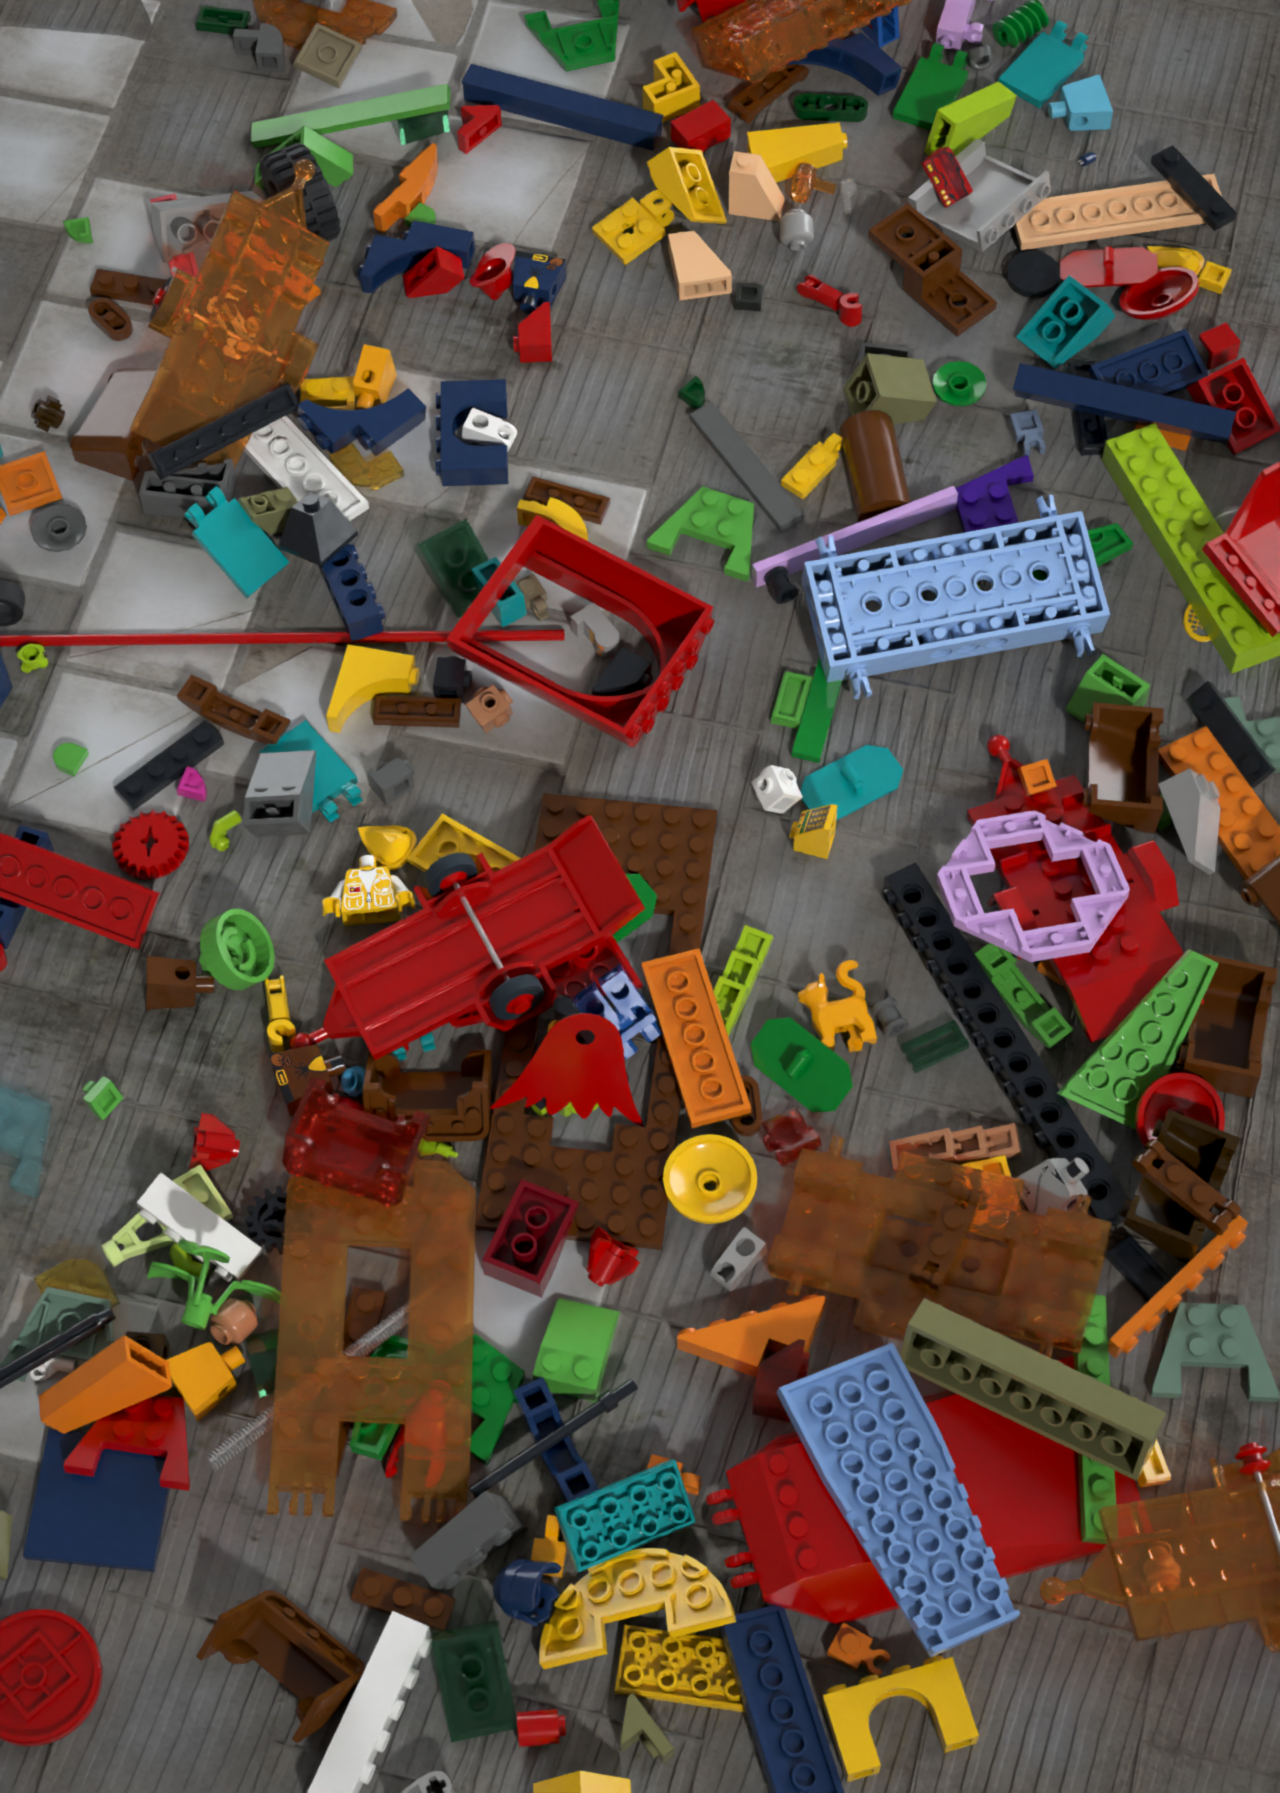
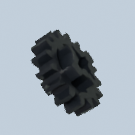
M277 1186L276 1193L274 1194L265 1189L266 1197L262 1199L259 1196H255L256 1207L248 1206L247 1208L250 1216L245 1218L247 1227H250L247 1230L249 1237L255 1238L254 1242L259 1247L265 1244L266 1253L270 1254L273 1248H277L279 1255H283L285 1247H289L294 1252V1244L299 1242L304 1245L306 1243L304 1234L312 1235L313 1233L312 1227L309 1225L315 1223L314 1215L310 1213L313 1211L310 1202L305 1203L306 1200L303 1193L295 1197L294 1188L292 1187L288 1189L287 1193H283L281 1186ZM282 1218L283 1222L278 1223L277 1219Z

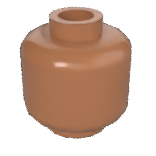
M233 1297L224 1301L219 1307L217 1315L212 1314L210 1317V1332L213 1337L223 1345L241 1344L257 1327L258 1321L254 1305L246 1299L240 1300Z

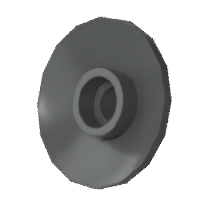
M55 505L39 512L33 520L31 532L33 540L39 547L47 551L61 552L69 550L81 542L86 534L87 525L84 515L78 509L70 505Z

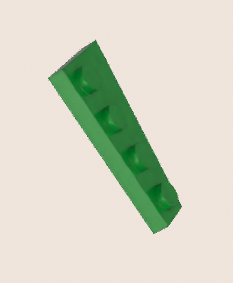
M390 1335L389 1339L387 1338L386 1341L384 1340L383 1343H380V1346L378 1345L375 1348L374 1354H371L370 1371L367 1382H364L362 1405L357 1412L349 1445L353 1453L382 1460L436 1354L434 1346Z

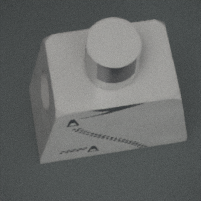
M1052 1158L1021 1174L1011 1182L1041 1231L1057 1230L1065 1224L1087 1197V1190L1080 1179L1089 1172V1168L1080 1158H1075L1070 1163L1065 1158Z

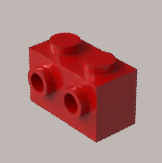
M714 100L671 121V141L678 148L702 150L703 153L706 149L722 143L731 137V118Z

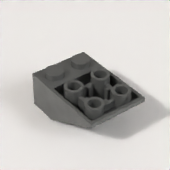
M315 750L260 753L245 795L242 824L255 837L310 834L316 765Z

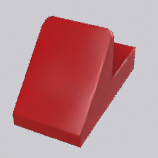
M498 105L461 107L463 125L457 131L459 150L465 154L469 153L502 126L501 108Z

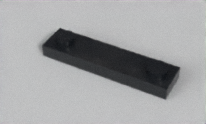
M1173 145L1152 156L1151 164L1214 231L1236 219L1237 212Z
M1206 681L1186 699L1251 788H1255L1276 770L1212 682Z

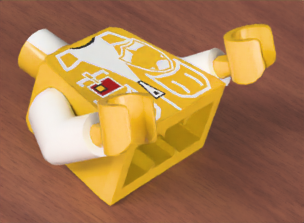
M372 855L360 857L359 868L347 870L345 879L338 883L330 897L322 901L323 916L326 917L328 913H335L336 917H340L341 909L344 926L400 921L399 912H402V908L406 906H411L413 909L416 908L413 893L408 890L398 876L390 875L388 867H377V858Z

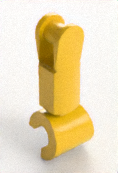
M280 975L278 979L268 980L267 977L264 980L270 1022L267 1027L269 1047L273 1053L284 1051L282 1037L291 1040L296 1034L294 1024L290 1022L284 976ZM282 990V993L270 994L271 991Z

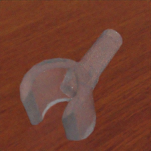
M854 178L841 181L840 195L844 199L846 215L851 214L850 195L857 192Z

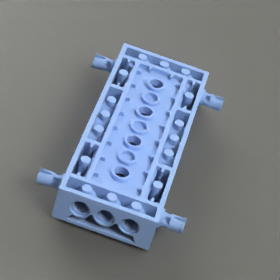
M1049 495L1047 505L1043 496L1036 499L1041 519L837 556L832 535L828 536V549L822 536L817 538L816 544L821 559L804 563L801 581L826 681L851 680L854 699H859L860 686L865 698L872 695L867 676L1068 638L1074 639L1077 657H1082L1084 647L1088 656L1094 654L1095 648L1093 647L1090 634L1103 632L1110 612L1082 511L1058 515L1054 496ZM1037 569L1043 570L1048 578L1043 581L1036 580L1032 572ZM987 580L991 583L992 589L982 591L978 588L977 582ZM925 590H931L936 594L937 598L934 601H926L922 598L921 593ZM870 600L877 601L881 609L877 612H871L865 607V603Z

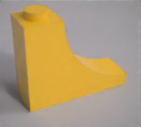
M348 644L326 715L329 731L340 733L348 717L362 704L374 699L375 695H410L412 685H417L420 669L415 664V657L413 655Z

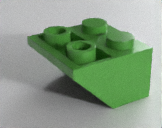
M1102 654L1086 672L1065 711L1084 722L1085 714L1091 713L1094 702L1143 707L1147 701L1150 684Z

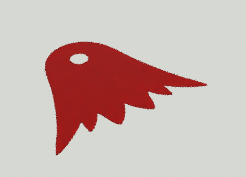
M591 1013L571 1015L557 1022L547 1033L532 1060L518 1079L490 1107V1109L499 1108L521 1100L524 1097H527L525 1107H530L545 1097L549 1115L559 1112L571 1102L577 1114L582 1119H586L598 1103L600 1109L608 1117L612 1116L613 1107H615L629 1120L644 1127L631 1095L620 1033L608 1019ZM582 1030H589L595 1036L594 1041L587 1045L580 1044L576 1040L577 1033Z

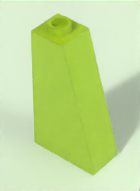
M998 81L938 109L924 152L930 156L938 148L950 147L956 157L974 140L982 138L1010 117L1017 95Z

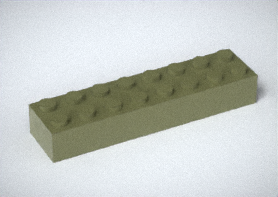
M925 1298L908 1323L900 1352V1357L908 1371L1136 1481L1138 1480L1154 1448L1166 1415L1165 1412Z

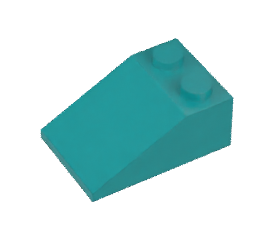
M1069 275L1016 338L1056 369L1095 340L1116 316L1108 304Z

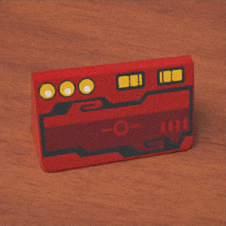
M950 147L938 148L921 162L945 208L973 192Z

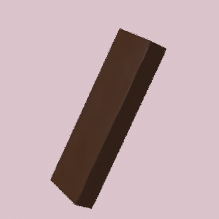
M532 476L523 496V500L529 502L536 501L547 506L550 497L555 498L573 508L582 520L599 525L602 524L610 505L609 497Z
M375 695L373 723L374 725L460 728L462 701L461 698Z

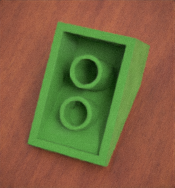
M558 1298L540 1346L532 1375L533 1381L543 1377L552 1393L596 1402L620 1312Z

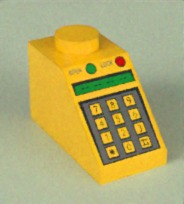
M830 804L802 811L799 822H793L790 832V838L794 839V851L828 859L836 832L838 805Z

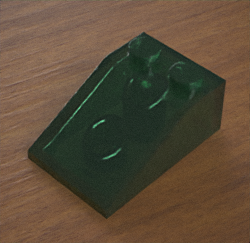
M467 518L418 543L414 549L427 574L458 619L464 615L480 593V588L473 576L472 568L489 560Z
M499 1620L433 1633L432 1647L451 1742L517 1729V1717Z

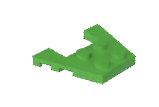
M702 487L648 538L647 548L670 556L680 535L684 534L732 550L724 567V574L748 582L754 503Z

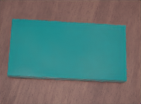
M673 1459L554 1508L576 1572H581L696 1523L676 1460Z

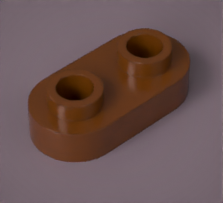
M97 298L89 304L88 312L91 321L110 339L122 341L131 336L133 326L130 317L108 298Z
M741 1075L745 1090L749 1094L748 1099L751 1105V1113L731 1118V1124L734 1131L739 1135L752 1136L758 1133L762 1127L759 1086L752 1077ZM749 1119L752 1121V1124L744 1125L742 1121Z

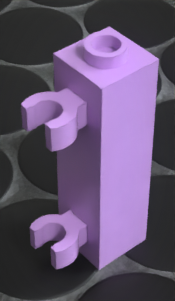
M946 0L937 27L936 43L944 45L946 49L956 51L961 50L964 39L976 45L981 43L984 25L980 23L969 24L976 0Z

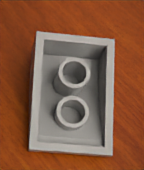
M1189 768L1158 785L1189 863L1210 875L1215 873L1221 809L1217 798L1220 797V793L1213 781L1209 782L1203 774L1199 775Z

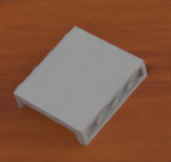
M976 139L956 156L973 190L972 193L945 208L929 179L908 197V201L925 218L937 222L945 235L983 252L1051 193L1049 171H1045L1038 178H1035L987 156L985 142Z

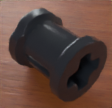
M784 566L775 567L764 576V581L767 585L771 586L774 592V600L778 604L789 602L798 594V589L795 585L791 584L787 577L788 571Z

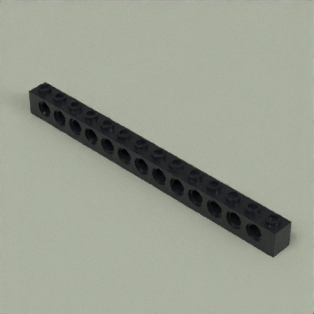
M915 862L885 876L882 896L888 906L892 905L897 912L896 917L901 928H907L911 935L914 949L917 953L921 952L923 954L929 973L932 977L936 976L938 978L944 997L947 1001L951 1000L956 1007V1015L960 1023L967 1025L971 1031L973 1044L978 1050L982 1049L987 1057L986 1063L988 1068L1001 1079V1086L1006 1097L1013 1099L1016 1103L1021 1121L1024 1124H1029L1034 1132L1033 1139L1040 1150L1044 1149L1049 1159L1065 1158L1070 1163L1075 1158H1080L1087 1164L1089 1172L1080 1179L1087 1190V1197L1080 1204L1082 1209L1081 1216L1088 1227L1092 1226L1098 1235L1124 1222L1125 1218L1121 1217L1120 1213L1126 1198H1128L1065 1097L1057 1094L1060 1089L959 929L953 926L950 915L917 863ZM914 899L917 903H908L906 900ZM928 922L932 926L924 927L920 923ZM944 946L947 948V950L940 951L937 950L935 947ZM956 969L961 971L962 974L955 975L950 970ZM971 993L976 995L977 998L970 999L965 994ZM980 1018H989L993 1022L984 1023ZM1004 1042L1008 1047L1000 1048L995 1043ZM1017 1066L1022 1068L1024 1071L1017 1073L1012 1071L1010 1068ZM1034 1091L1039 1094V1097L1032 1098L1026 1092ZM1050 1116L1055 1122L1047 1123L1042 1120V1117ZM1060 1141H1065L1069 1143L1071 1147L1062 1148L1057 1143ZM1092 1192H1097L1101 1194L1104 1199L1095 1200L1089 1194Z

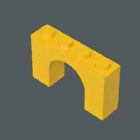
M941 1655L934 1656L925 1660L923 1666L911 1669L910 1665H904L891 1671L892 1675L879 1678L878 1675H870L859 1680V1685L847 1688L846 1684H840L827 1690V1694L822 1697V1706L846 1782L879 1773L881 1764L870 1733L869 1716L876 1705L890 1697H910L925 1706L932 1716L944 1753L977 1743L979 1734L953 1657L943 1659Z

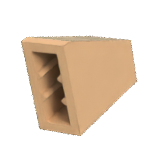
M734 151L729 170V214L779 221L785 198L762 157L756 154Z
M695 231L668 234V252L679 301L732 293L731 271Z

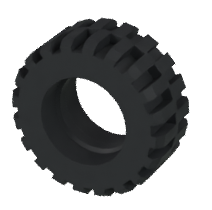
M295 143L265 155L260 161L262 182L264 183L265 191L276 219L293 248L297 251L305 252L336 239L341 231L337 207L329 190V185L322 174V170L308 147L304 144Z

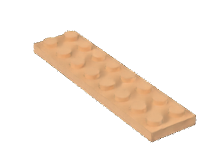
M1202 175L1221 195L1215 175ZM1166 180L1045 198L1014 224V230L1020 250L1205 224L1206 222Z

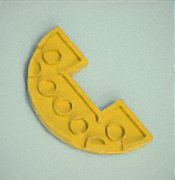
M663 1548L630 1550L588 1568L589 1573L581 1578L575 1585L571 1583L554 1604L556 1609L549 1624L545 1623L542 1632L539 1664L545 1670L608 1654L605 1624L665 1609L668 1633L671 1638L735 1623V1612L731 1600L720 1581L698 1560L686 1554L682 1556L669 1553L667 1549Z

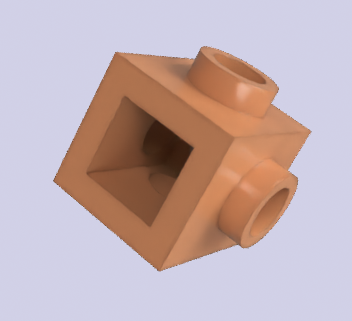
M494 684L490 687L484 686L473 695L474 699L465 704L469 713L485 733L495 726L497 728L504 726L511 719L510 715L513 714L510 706L513 703L512 699L503 688L498 691Z

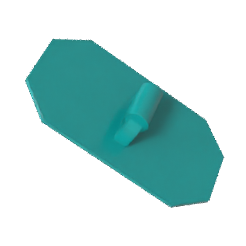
M865 745L806 776L800 790L803 796L801 800L808 810L830 804L838 805L837 820L898 789L904 769L888 748Z

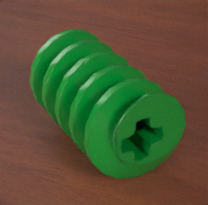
M1029 0L1016 8V10L1002 17L1001 20L993 23L992 32L1000 46L1007 47L1008 45L1011 48H1015L1019 43L1025 42L1026 38H1031L1034 33L1040 32L1041 28H1046L1049 25V18L1043 5L1038 0Z

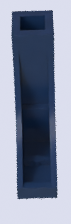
M824 23L786 38L781 60L787 65L811 64L840 71L857 79L878 96L897 88L902 67L862 32L842 40Z
M413 220L410 230L405 231L403 240L375 235L372 244H368L366 248L364 265L361 264L358 269V280L361 281L362 292L373 294L383 283L392 277L410 270L437 246L460 257L462 267L469 269L475 252L474 232Z
M409 388L383 404L360 410L331 409L305 399L298 404L297 421L303 430H309L314 435L320 448L323 450L327 449L333 456L357 438L365 450H370L377 456L425 421L426 406Z

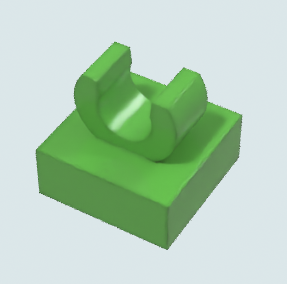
M104 1076L97 1083L89 1080L81 1089L86 1093L83 1100L93 1114L101 1120H104L123 1099L112 1081Z

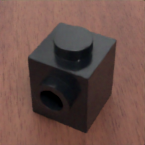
M456 656L438 657L433 683L434 696L461 698L462 703H464L466 687L470 688L472 683V671L467 670L466 659H460Z

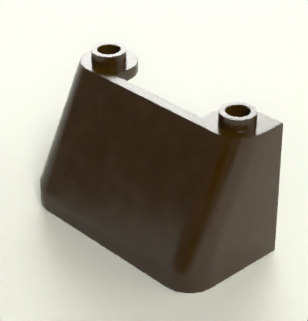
M1168 1110L1165 1120L1158 1118L1152 1136L1157 1137V1140L1164 1145L1166 1151L1219 1192L1232 1156L1240 1141L1239 1137L1171 1110ZM1157 1160L1152 1162L1153 1166L1158 1170L1162 1166ZM1144 1176L1141 1178L1133 1200L1126 1198L1120 1216L1125 1218L1123 1223L1125 1226L1177 1260L1187 1264L1194 1258L1207 1226Z

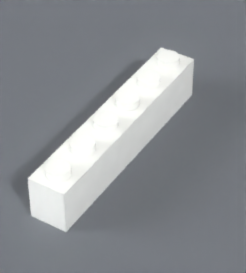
M392 1611L307 1793H359L363 1783L369 1784L376 1765L372 1763L377 1752L382 1753L388 1744L390 1733L387 1731L392 1720L397 1721L403 1711L405 1701H402V1698L407 1688L412 1689L417 1681L419 1670L416 1668L421 1657L427 1658L434 1640L431 1639L429 1626Z

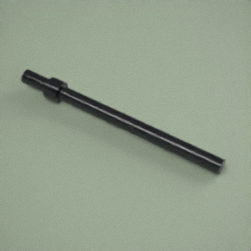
M629 1379L613 1391H605L597 1397L598 1401L469 1486L470 1492L477 1498L484 1491L489 1490L603 1412L608 1414L617 1408L618 1402L638 1390L637 1385L632 1379Z

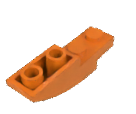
M432 143L428 148L422 150L411 164L402 169L399 174L400 186L396 187L386 200L375 207L373 216L376 230L384 234L399 218L404 220L419 202L423 204L426 202L438 172L436 144Z

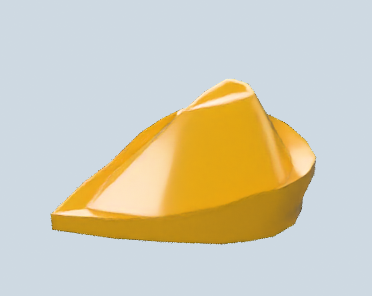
M1147 246L1148 251L1157 255L1158 270L1168 267H1184L1194 271L1198 276L1203 269L1205 260L1195 250Z
M397 825L357 827L369 855L377 858V865L379 867L386 866L389 868V871H396L408 862L407 857L417 846L415 833L407 827Z

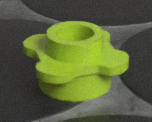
M27 644L17 652V658L22 662V672L30 673L32 670L48 666L49 662L44 657L45 649L42 645Z

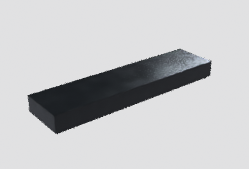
M1095 361L1068 362L1067 372L1071 375L1092 379L1088 369L1091 365L1095 364ZM1074 410L1081 456L1103 454L1105 441L1108 440L1105 418Z

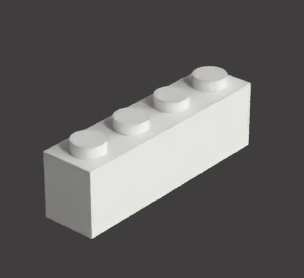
M161 1172L137 1202L138 1208L141 1209L138 1214L152 1225L157 1221L166 1228L164 1234L177 1244L180 1239H184L199 1245L213 1247L227 1254L230 1257L229 1263H222L210 1259V1262L217 1266L214 1271L228 1282L232 1278L240 1281L262 1252L261 1247ZM192 1254L199 1261L203 1262L202 1256Z

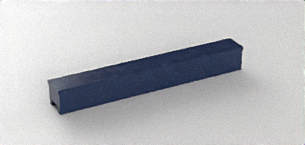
M470 64L462 80L464 100L481 105H498L503 111L652 151L655 149V142L658 136L662 134L663 115L474 64Z
M1022 363L1019 364L1013 387L1016 397L1143 426L1155 423L1161 430L1226 445L1230 438L1236 412Z

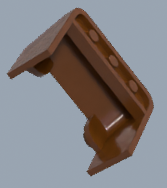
M272 1590L264 1591L219 1615L196 1656L202 1661L220 1651L225 1659L233 1664H246L254 1660L297 1696L300 1701L295 1708V1713L301 1724L292 1738L296 1743L325 1726L356 1689L366 1668L365 1664L288 1598Z

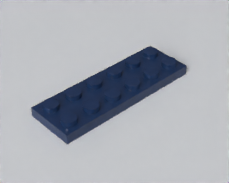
M771 1605L736 1614L735 1623L719 1626L771 1793H844L785 1608Z

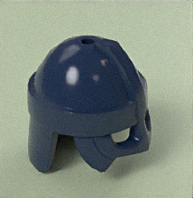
M529 1559L514 1560L511 1564L502 1568L494 1580L493 1594L495 1601L508 1617L538 1626V1623L549 1618L552 1601L559 1597L556 1587L550 1582L543 1580L542 1574L559 1573L561 1566L554 1562L533 1561ZM541 1597L544 1598V1607L537 1608L540 1603Z

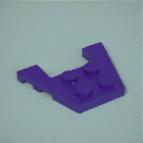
M1028 455L1022 456L955 488L958 492L956 509L963 533L1018 523L1008 485L1033 482L1034 474Z

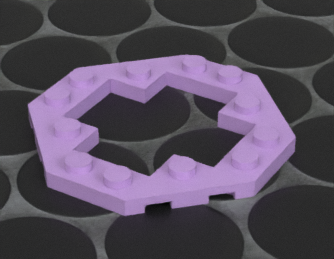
M1035 810L977 820L971 829V833L966 839L961 841L952 853V857L946 866L943 865L939 870L936 882L953 926L1029 962L1090 952L1128 898L1130 888L1110 844L1100 839L1094 842L1085 838L1082 831L1062 822L1060 825H1056L1045 820L1046 815ZM1043 840L1052 862L1080 857L1096 894L1072 898L1070 907L1077 921L1074 923L1023 931L1014 908L984 913L970 879V875L994 872L995 861L990 851L992 848Z

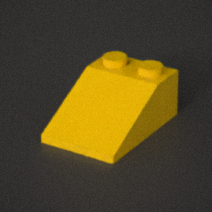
M668 147L647 161L650 177L655 186L691 222L715 224L727 222L702 150Z

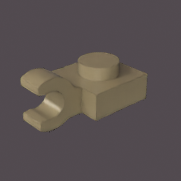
M534 573L516 581V585L524 594L526 609L531 608L539 622L548 618L549 614L546 611L548 605L545 602L547 600V592Z

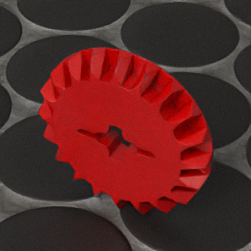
M153 809L150 813L140 811L136 817L129 816L128 821L125 824H120L119 831L114 833V842L112 843L113 855L118 866L130 876L139 879L161 878L175 871L185 860L189 850L188 833L183 823H180L174 815L170 816L165 811L157 813ZM152 834L155 844L150 848L149 856L148 848L144 843H148Z

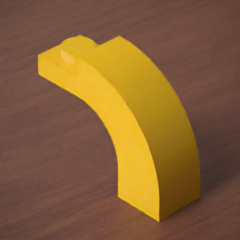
M550 497L547 506L536 501L529 502L520 499L517 505L518 524L529 526L535 516L539 515L588 541L585 523L580 515L566 503Z

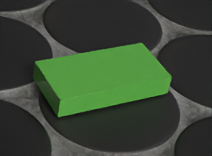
M788 671L784 672L771 717L772 724L799 729L813 677Z

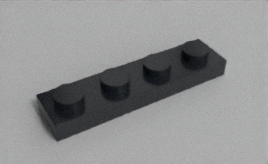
M203 721L114 786L115 793L132 811H135L181 777L187 766L193 768L224 745L223 738L206 721Z

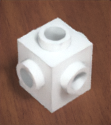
M770 765L764 768L760 775L751 782L756 791V798L762 804L765 811L784 814L803 798L796 784L795 775L787 768Z

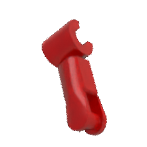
M811 274L805 277L804 283L801 282L797 285V291L801 296L817 301L834 311L839 309V319L844 325L854 327L861 323L863 305L859 304V294L848 293L844 295V293L821 282Z

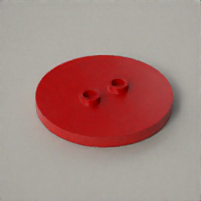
M31 1609L15 1613L0 1621V1740L9 1744L26 1747L49 1744L73 1732L91 1713L101 1691L103 1680L102 1660L94 1639L74 1618L54 1610Z

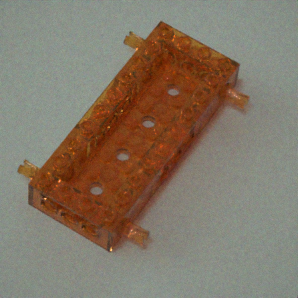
M746 0L690 30L703 68L749 81L750 83H757L762 81L766 74L783 70L789 62L806 58L807 53L812 50L823 49L833 39L844 38L850 34L849 31L856 27H865L871 23L870 20L886 16L892 12L891 9L907 5L912 0Z

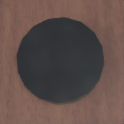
M1022 252L1014 256L1008 264V285L1014 292L1024 297L1031 298V295H1038V298L1044 297L1052 293L1058 286L1060 276L1058 263L1051 256L1043 252Z

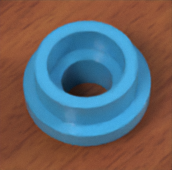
M353 1066L346 1069L341 1077L342 1089L353 1097L363 1095L366 1070L361 1066Z

